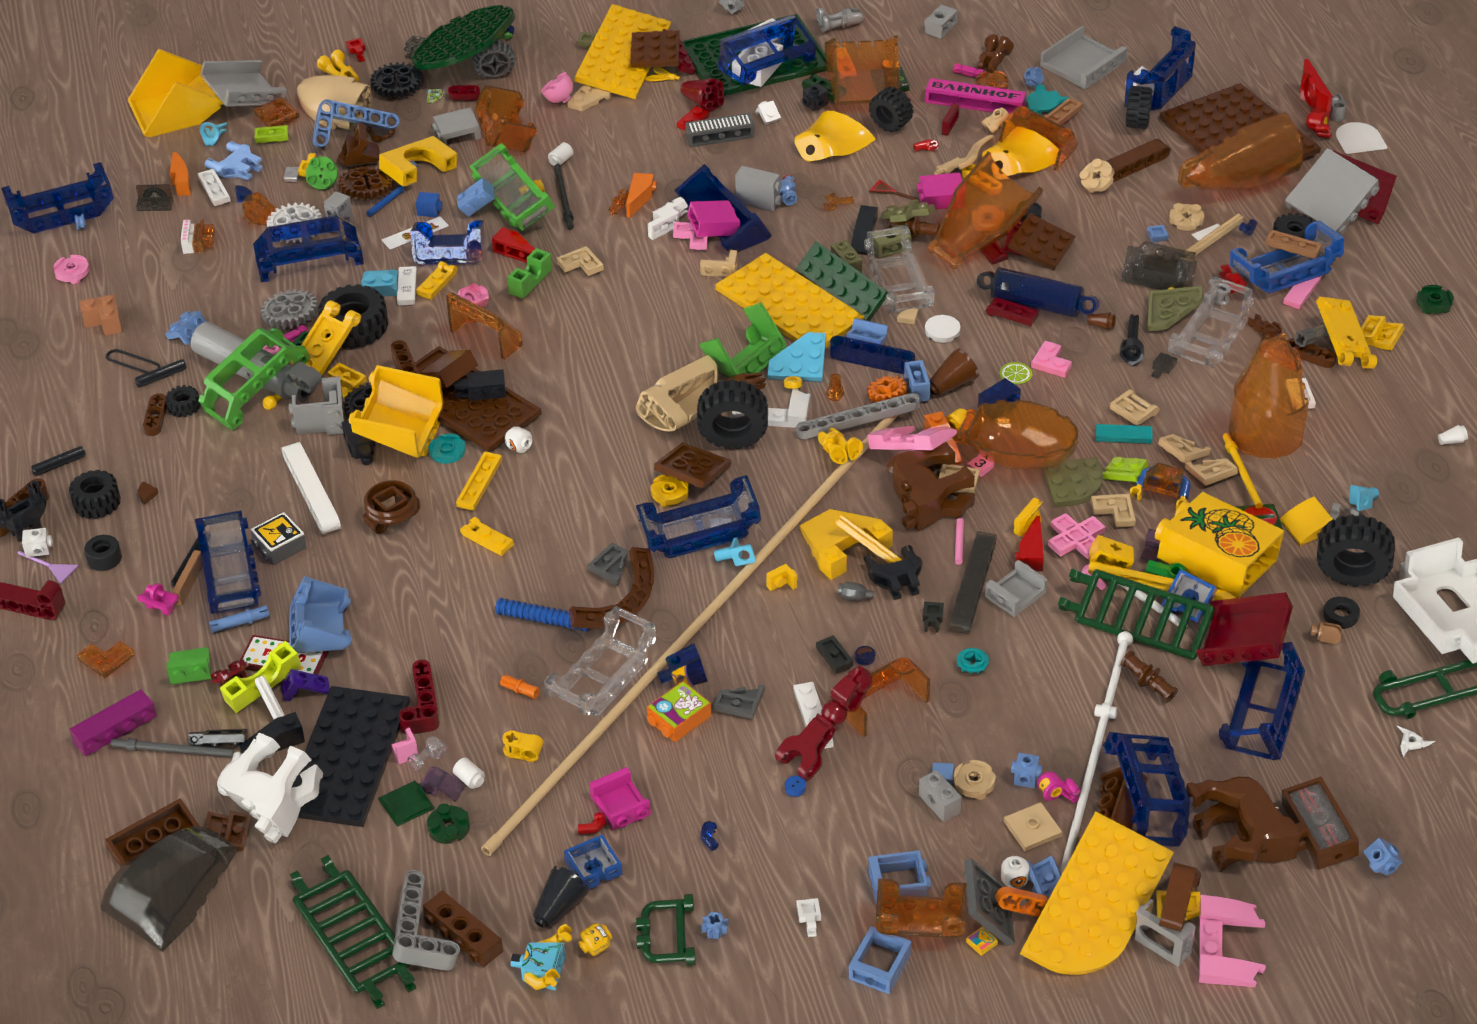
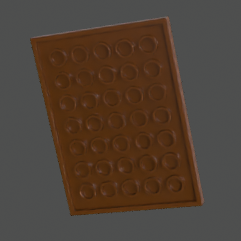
M1241 83L1160 112L1159 118L1237 184L1320 153L1321 149L1318 144Z

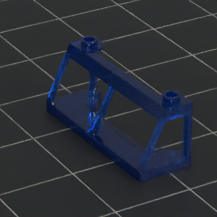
M790 15L721 39L718 69L745 85L755 80L757 71L801 55H803V60L806 62L814 60L817 45L797 17ZM796 24L808 39L807 42L799 45L793 43ZM778 38V41L782 42L783 46L788 49L778 51L770 40ZM767 42L774 51V54L745 64L736 54L738 51ZM735 59L741 66L740 77L728 70L730 63Z
M1292 642L1283 643L1284 666L1261 660L1241 662L1242 666L1246 668V673L1230 725L1224 723L1219 729V738L1223 741L1226 749L1270 760L1281 759L1306 671ZM1261 666L1287 672L1276 709L1250 703ZM1248 708L1274 714L1272 723H1260L1259 728L1242 729ZM1260 734L1269 754L1237 746L1240 735Z

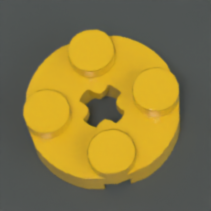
M659 475L653 480V484L650 487L652 498L661 507H669L688 499V482L679 481L677 478L669 475Z

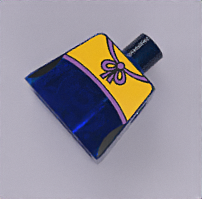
M691 644L667 656L665 660L668 669L657 672L661 684L673 680L675 686L682 681L689 686L708 682L695 644Z

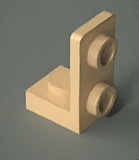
M730 250L726 261L701 260V275L728 277L736 272L738 265L737 250Z

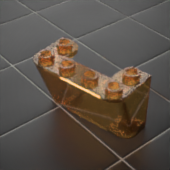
M878 879L877 931L885 935L940 938H959L963 936L966 927L967 884L957 882L948 884L944 889V898L900 895V885L895 880Z

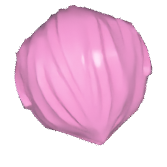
M472 283L458 291L459 303L466 309L477 310L484 308L488 304L489 293L483 285L478 286L476 283Z

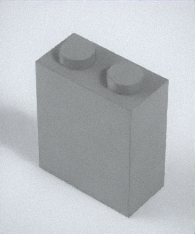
M746 166L740 167L735 175L736 202L774 211L782 201V196L780 195L782 186L780 174Z

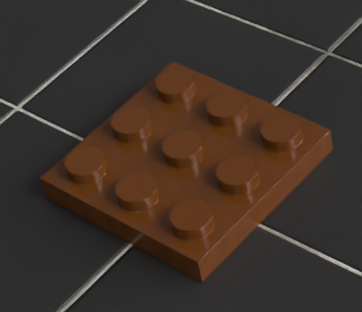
M680 30L633 32L631 39V68L679 66Z
M1029 213L1009 242L1008 248L1054 271L1076 236Z
M682 442L654 464V470L661 472L663 475L677 478L679 481L691 483L695 487L704 488L731 466V460Z

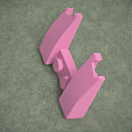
M914 426L877 430L868 434L867 438L870 449L933 450L955 436L957 430L941 426L932 427L917 434H910L915 431Z
M1201 895L1199 903V983L1256 987L1257 982L1253 979L1257 972L1264 973L1266 965L1222 957V925L1265 928L1264 919L1259 920L1255 912L1257 910L1256 905L1235 899Z

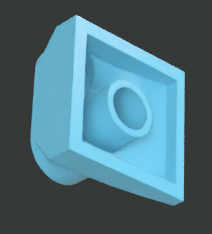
M398 270L365 271L361 284L363 287L366 285L371 289L374 288L383 297L397 296Z

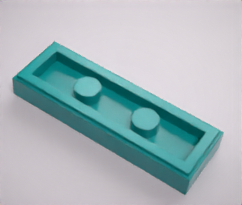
M1096 424V441L1152 444V426Z

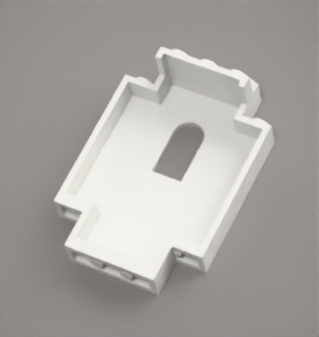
M1459 537L1406 552L1405 562L1400 563V580L1394 582L1393 598L1441 654L1460 649L1472 663H1477V559L1465 562L1461 558L1463 541ZM1441 589L1454 591L1468 608L1453 612L1440 598L1437 591Z

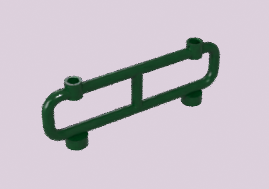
M1465 660L1397 679L1392 670H1387L1379 676L1381 684L1377 685L1373 690L1374 700L1385 714L1391 716L1404 715L1406 719H1411L1416 715L1417 710L1476 695L1477 686L1455 691L1445 674L1477 666V663ZM1434 677L1438 679L1447 693L1415 703L1405 702L1397 708L1388 706L1381 695L1383 691Z

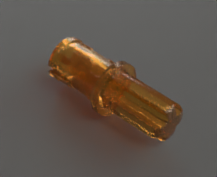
M621 189L618 195L612 199V204L608 209L611 215L617 214L625 206V201L629 194L628 190L623 194L625 189Z

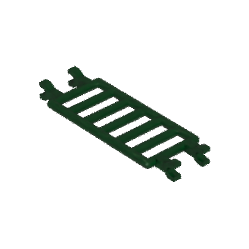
M327 855L321 858V862L324 865L322 867L324 872L330 877L329 879L308 888L298 870L290 874L293 880L292 886L299 893L293 897V903L355 993L365 990L376 1009H379L385 1003L382 1000L383 994L377 989L375 984L397 973L408 993L416 989L414 984L415 978L407 970L411 964L401 962L360 983L354 977L355 974L392 956L395 934L349 870L339 873L333 861ZM344 880L350 885V888L310 908H307L303 902ZM355 894L361 901L319 923L314 918L315 914ZM364 909L371 915L329 938L323 931ZM375 923L381 930L339 953L333 946ZM385 938L392 945L349 968L344 962V959Z

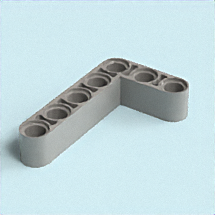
M410 870L405 875L401 890L392 953L393 958L401 963L445 971L452 970L457 963L460 952L459 945L449 940L417 935L425 878L420 871Z

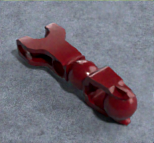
M859 665L853 668L848 675L844 676L832 688L830 697L833 700L827 701L823 705L821 715L817 713L816 717L809 722L799 735L785 738L775 753V759L782 764H788L796 756H802V762L797 769V773L805 781L811 780L822 767L821 754L834 736L835 731L838 730L835 726L841 725L845 721L847 711L850 713L857 711L867 690L871 688L873 683L871 672Z

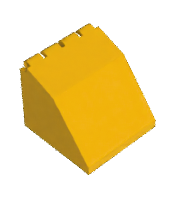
M161 49L157 50L128 98L130 107L144 136L154 137L199 125L221 108L223 102L200 76L201 64Z

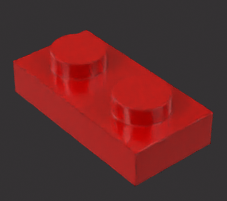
M695 106L677 122V128L686 131V122L705 120L709 117V111Z

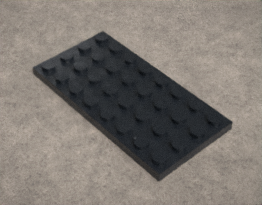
M331 686L305 750L311 761L300 771L302 773L315 764L321 769L323 777L319 783V794L315 799L305 803L300 808L298 818L364 827L392 752L391 744L395 743L401 728L399 712L409 706V696ZM300 773L293 782L292 787H298L302 784Z

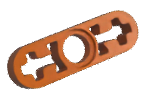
M1008 886L1000 888L995 894V899L1002 909L1035 917L1040 916L1049 899L1046 895ZM1029 899L1026 905L1020 906L1022 900Z

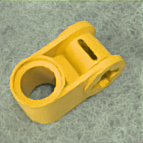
M512 730L504 733L502 738L505 744L503 753L506 757L528 762H536L544 744L543 739L538 735Z

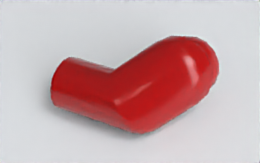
M927 139L914 143L913 148L915 152L923 149L935 151L938 149L939 144L936 140Z

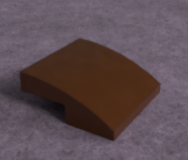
M231 810L229 815L208 811L199 850L212 852L243 851L251 815Z

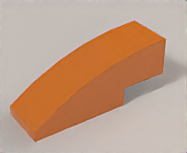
M173 152L170 166L172 186L176 187L177 196L191 195V185L186 164L177 152Z

